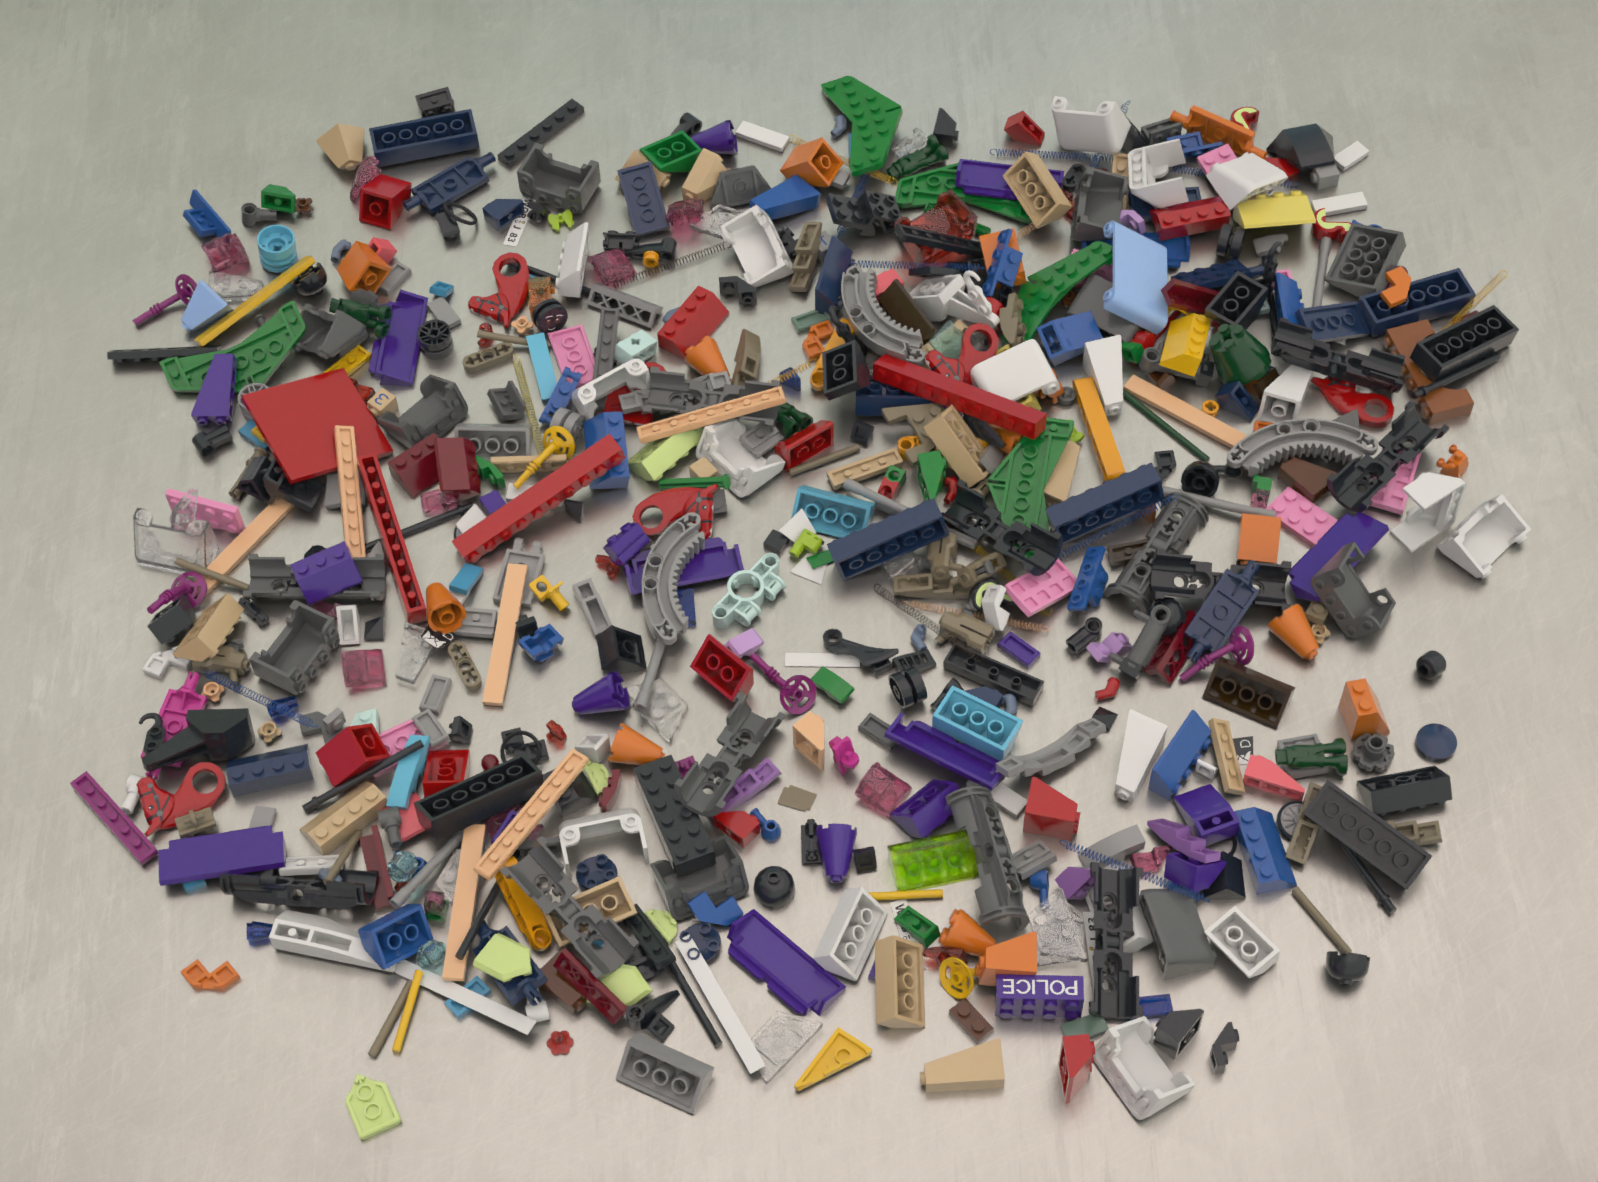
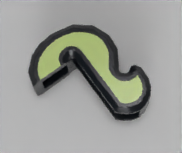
M984 579L974 584L968 595V602L973 611H979L988 585H1000L999 582L994 579ZM1005 592L1001 603L1006 606L1014 604L1015 602Z

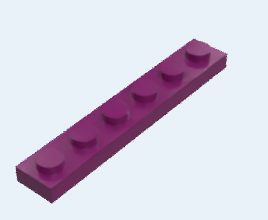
M87 771L70 782L72 788L142 866L158 854L155 846Z

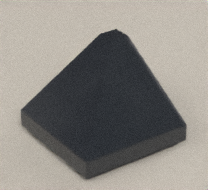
M565 499L566 513L575 521L581 523L585 514L583 502Z
M378 617L365 622L364 640H384V617Z
M1099 706L1092 718L1105 724L1106 730L1110 731L1118 714Z
M658 1012L643 1027L642 1031L663 1043L674 1028V1025Z

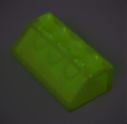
M967 829L887 846L890 867L897 891H907L979 875L975 849L971 846Z

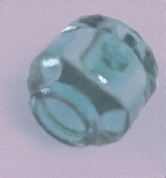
M398 851L387 865L390 878L396 882H407L418 870L419 865L416 856L409 851Z
M435 939L428 941L417 950L416 961L418 965L424 970H436L444 964L447 946Z

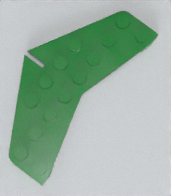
M844 76L821 84L824 95L852 123L850 155L852 176L856 177L882 168L903 114L901 105L852 76Z
M959 163L904 177L898 181L895 195L898 208L926 206L928 202L931 205L966 202L1024 223H1033L1019 200L963 194V188L955 187Z
M1095 241L1091 245L1027 277L1029 281L1022 284L1018 294V298L1023 301L1024 305L1021 313L1022 323L1025 324L1027 330L1024 342L1033 339L1032 337L1036 333L1037 327L1042 324L1049 311L1077 283L1104 264L1109 266L1113 263L1112 245L1102 241ZM1002 334L1001 339L1004 344H1009L1004 334Z
M294 300L284 304L278 309L279 312L240 344L226 350L182 358L171 357L160 361L159 363L171 388L175 392L199 393L215 354H234L237 359L235 394H239L243 387L249 385L248 380L250 379L253 383L266 384L307 331V327Z
M1047 417L1046 429L1034 440L1023 436L988 478V482L991 483H987L997 510L1001 512L1000 518L1002 523L1011 527L1015 521H1018L1031 528L1030 524L1034 523L1049 531L1045 511L1044 489L1071 437L1074 427L1073 420ZM1033 551L1027 552V553L1025 554V557H1031V556H1033V555H1034V552H1033Z

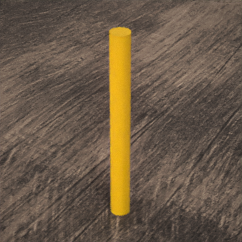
M943 889L868 892L876 901L943 898Z
M415 970L392 1047V1051L395 1053H400L424 973L421 970Z

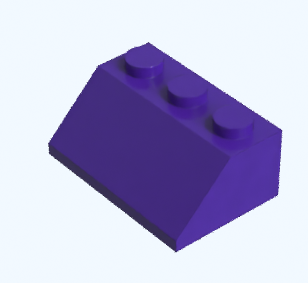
M345 541L290 564L296 581L309 606L363 583L353 555Z
M933 779L891 812L890 816L909 835L926 838L932 833L933 829L943 825L946 819L953 814L951 806L946 803L945 796L959 788L956 782Z

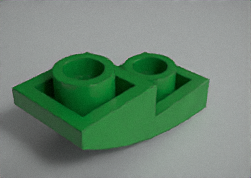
M476 455L478 475L480 474L483 480L489 478L491 484H495L499 490L505 488L504 475L488 460Z
M823 666L811 678L815 687L825 691L828 697L841 704L855 690L848 682Z

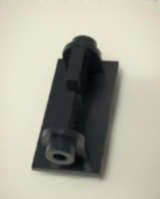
M780 224L782 230L777 231L783 245H787L785 249L789 256L795 259L797 256L795 247L798 238L794 240V233L788 227L785 229Z
M610 230L608 233L603 232L604 239H606L603 240V247H606V249H619V243H623V250L639 246L640 237L636 232L626 231L625 233H618L614 230Z
M808 819L805 825H801L802 863L822 862L816 836V828L820 825H817L814 819Z

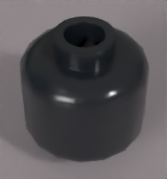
M1433 650L1428 651L1418 658L1416 662L1417 672L1425 679H1435L1446 670V660L1441 653Z

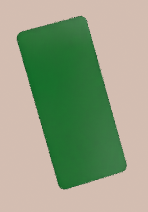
M829 549L807 557L813 569L833 562Z

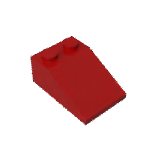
M469 749L429 751L422 783L424 798L468 779Z

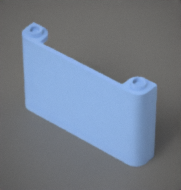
M1112 220L1106 223L1103 228L1106 238L1110 239L1113 237V287L1103 295L1104 309L1157 335L1165 328L1168 321V304L1161 292V289L1167 284V248Z

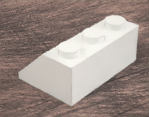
M1236 906L1204 931V934L1248 978L1263 974L1279 959L1280 950Z

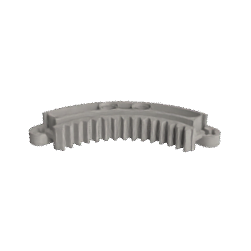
M859 266L849 267L846 270V274L845 272L842 274L841 293L847 319L857 337L880 356L886 353L912 364L923 366L926 362L925 352L920 349V347L923 348L920 329L914 332L913 328L908 330L906 325L902 327L901 323L896 324V320L891 321V317H887L886 312H883V309L877 303L875 290L877 289L876 284H878L876 272L872 268H868L867 272H862Z
M1313 418L1293 419L1270 424L1247 435L1228 452L1226 462L1232 468L1242 466L1249 471L1248 476L1250 477L1258 475V472L1262 473L1263 468L1268 469L1269 464L1273 466L1275 461L1280 463L1281 457L1286 461L1288 455L1293 458L1297 454L1301 458L1302 453L1306 457H1309L1310 453H1312L1314 458L1320 454L1321 459L1327 455L1328 460L1334 457L1335 462L1342 460V465H1346L1351 460H1354L1356 464L1364 454L1374 455L1378 450L1379 442L1375 437L1340 422ZM1370 444L1373 445V447H1369V448L1366 447V445H1370ZM1236 456L1239 457V459L1232 460V457H1233V458H1235Z
M694 512L682 516L661 534L651 548L643 569L642 607L644 617L654 639L657 640L658 637L660 642L665 645L674 644L677 640V633L681 632L684 634L688 629V616H685L682 606L679 605L677 586L682 569L686 568L689 558L693 559L694 553L699 554V549H705L703 531L700 533L698 531L701 526V518Z

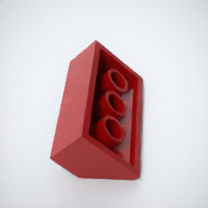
M1219 196L1150 210L1159 241L1222 229L1223 224H1229L1231 218L1229 208Z
M698 285L657 333L658 347L685 360L687 356L685 351L690 346L695 347L705 336H711L729 315V311L713 292Z

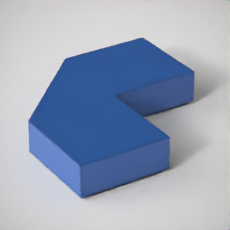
M702 891L686 903L698 921L728 926L744 914L733 896H730L715 907L707 893Z

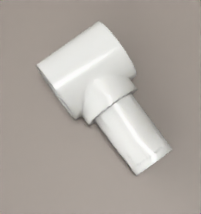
M131 774L127 780L126 791L128 795L121 806V810L126 814H132L140 800L136 784L141 778H144L142 776Z
M534 998L538 1004L536 1006H532L527 1001V1005H525L527 1017L536 1020V1023L550 1019L546 1000L543 1001L542 998L541 1003H539Z

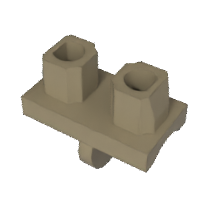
M211 807L196 812L192 809L189 810V814L175 818L180 838L194 837L196 833L202 831L209 832L214 830V827H217Z

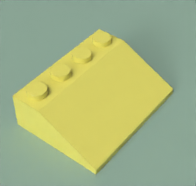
M1301 190L1290 191V194H1284V192H1273V195L1259 193L1250 197L1245 202L1241 201L1233 209V220L1244 229L1316 223L1308 197L1301 193Z

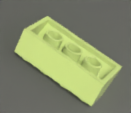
M700 427L649 442L628 460L629 469L645 481H658L663 477L662 473L676 465V461L679 458H684L689 454V450L692 447L698 446L703 429Z

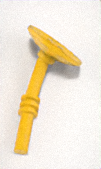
M552 426L544 432L543 446L545 450L535 460L532 459V463L526 466L524 473L513 484L517 490L520 489L532 474H535V471H538V468H541V464L550 455H553L552 453L557 455L565 454L567 447H569L568 454L566 455L567 461L573 457L575 441L568 430L561 426ZM557 432L561 433L566 438V441L558 437Z
M955 957L943 960L939 967V978L944 989L955 998L963 999L968 997L974 987L973 977H975V968L969 969L962 960ZM947 966L951 968L950 978H947ZM968 977H969V979H970L969 988H968V985H967V983H968ZM952 985H953L954 987L958 988V989H962V992L957 991L956 989H954V988L952 987Z

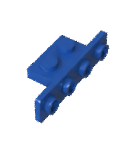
M1200 131L1165 139V142L1180 139L1185 158L1191 155L1198 157L1205 152H1210L1224 145L1223 141L1203 145Z
M192 190L189 204L193 209L184 210L183 217L200 237L216 235L224 245L228 244L231 229L197 190Z
M1012 229L1003 230L998 235V244L992 254L993 260L987 270V280L982 286L985 297L993 296L996 283L1009 288L1014 285L1023 253L1008 247Z
M1104 546L1087 548L1067 605L1069 611H1084L1088 603L1091 607L1099 606L1109 578L1108 573L1101 565L1106 551Z

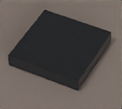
M932 266L911 268L908 275L924 278L959 274V269Z

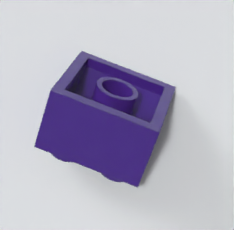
M1180 851L1169 853L1166 856L1164 878L1172 881L1174 885L1177 883L1178 886H1185L1189 892L1192 889V893L1194 891L1198 893L1199 890L1208 889L1226 866V861L1220 859V861L1203 863L1188 857Z

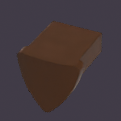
M1154 371L1146 373L1147 378L1152 384L1162 390L1171 387L1176 382L1175 377L1169 372Z

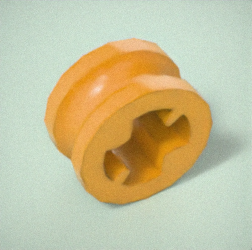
M646 251L643 254V265L648 268L658 266V253Z
M1206 400L1202 404L1201 411L1215 418L1218 414L1219 405L1214 400Z

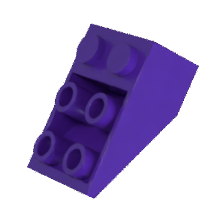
M1211 784L1173 797L1187 826L1191 827L1192 835L1205 839L1206 846L1238 835L1240 821L1231 805Z

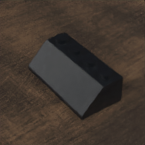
M1436 766L1357 781L1365 807L1377 816H1385L1386 813L1393 811L1397 813L1404 812L1408 808L1420 809L1428 804L1441 805L1448 800H1452L1450 776Z

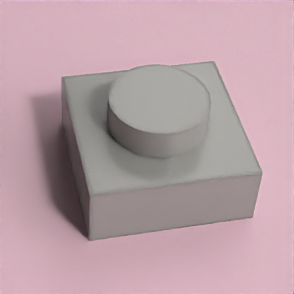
M338 707L323 719L325 729L330 734L341 729L346 722L343 711Z

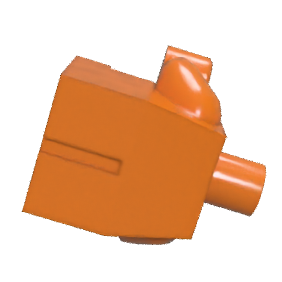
M1452 444L1449 447V453L1453 455L1446 463L1443 458H1439L1436 466L1442 467L1440 473L1460 478L1467 471L1469 465L1468 457L1464 452L1457 449L1455 444Z

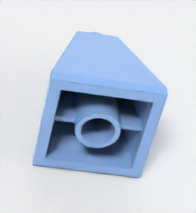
M201 279L181 318L183 322L181 326L188 332L191 330L195 332L226 316L234 309Z

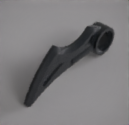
M829 629L823 634V643L827 649L832 650L836 655L848 654L855 656L861 661L863 667L883 662L899 653L897 648H874L843 639L842 633L838 629ZM833 636L838 638L835 642L828 641Z

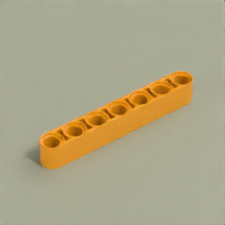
M1093 378L1075 379L1072 381V385L1076 392V400L1104 481L1113 480L1125 473V469Z

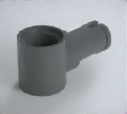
M245 203L241 207V220L246 226H253L260 222V220L276 221V210L260 209L253 203Z
M398 806L377 811L381 828L387 832L391 848L402 846L399 831L402 820Z

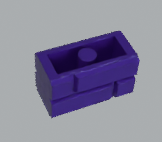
M628 522L620 528L621 532L619 534H614L606 540L607 544L603 549L615 565H624L650 542V539L638 523Z

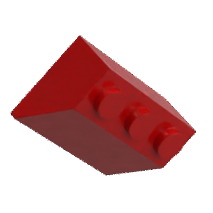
M827 420L812 423L806 429L796 432L792 437L785 441H780L774 446L775 454L785 461L784 469L789 472L790 468L801 465L833 447L834 423Z
M708 634L690 667L730 701L734 702L739 692L747 696L754 684L753 669L715 637Z
M1089 1034L1062 1036L1058 1064L1065 1104L1072 1101L1088 1081L1089 1072H1092L1095 1044L1094 1041L1090 1042Z

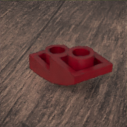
M612 769V777H608V787H603V795H599V807H602L603 813L611 811L618 799L622 781L620 769Z

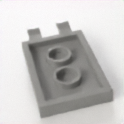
M515 538L513 549L507 548L494 591L493 602L501 603L508 563L522 564L528 566L521 607H532L535 594L528 585L538 578L542 571L545 556L542 554L543 546H541V541L534 540L531 552L523 551L525 544L522 538Z

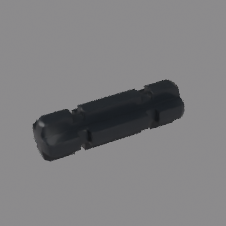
M243 597L239 599L238 603L245 608L244 611L259 625L262 626L268 623V616L250 599L244 600Z

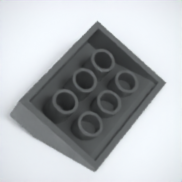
M1352 223L1325 277V281L1359 298L1360 296L1386 289L1389 281L1386 279L1385 274L1396 268L1406 247L1403 232Z

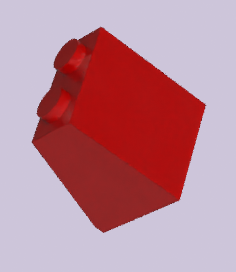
M384 174L376 176L360 189L359 221L391 230L405 209L403 201L411 198L412 183Z
M372 723L346 727L315 752L320 764L328 775L329 781L334 787L390 757Z
M1032 777L1024 815L1023 832L1072 841V836L1077 834L1081 812H1077L1078 804L1040 779Z

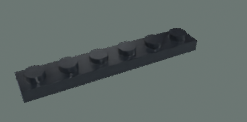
M574 99L569 100L497 155L498 160L511 168L528 155L535 143L543 144L584 112V107Z
M898 223L894 228L898 239L904 243L910 242L918 246L924 245L932 249L938 248L946 252L951 251L960 255L965 254L974 258H983L979 241Z
M221 346L111 350L107 352L108 360L113 359L116 363L125 362V359H132V362L143 361V358H150V361L161 360V357L179 358V356L187 357L220 351Z

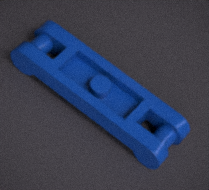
M565 366L538 422L550 425L552 418L548 415L554 416L560 407L567 408L572 393L583 375L582 373H575L571 371V368ZM568 377L570 379H573V382L570 383L565 380Z

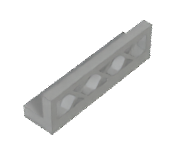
M601 283L592 284L587 304L601 309V307L611 308L608 301L616 299L620 306L618 309L622 311L619 314L620 317L652 328L656 314H661L663 309L662 306ZM595 293H600L604 301L600 303L593 302ZM632 305L635 313L627 315L624 307ZM644 311L650 312L649 321H643L640 313Z

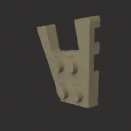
M930 403L882 409V415L888 425L907 419L921 445L905 450V455L912 467L917 465V454L931 452L936 448L935 443L926 435L923 427L944 411L941 404Z

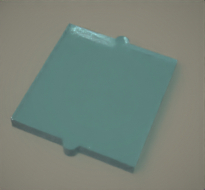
M948 320L928 342L934 350L939 351L943 356L954 358L961 349V330H958L952 321Z

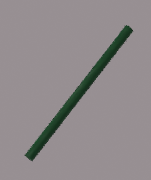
M1123 388V398L1200 460L1206 462L1210 460L1209 456Z

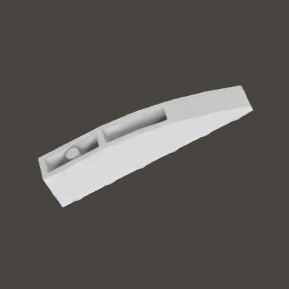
M286 909L274 921L269 935L274 949L382 970L364 950L358 932L329 918ZM397 963L383 971L394 973Z

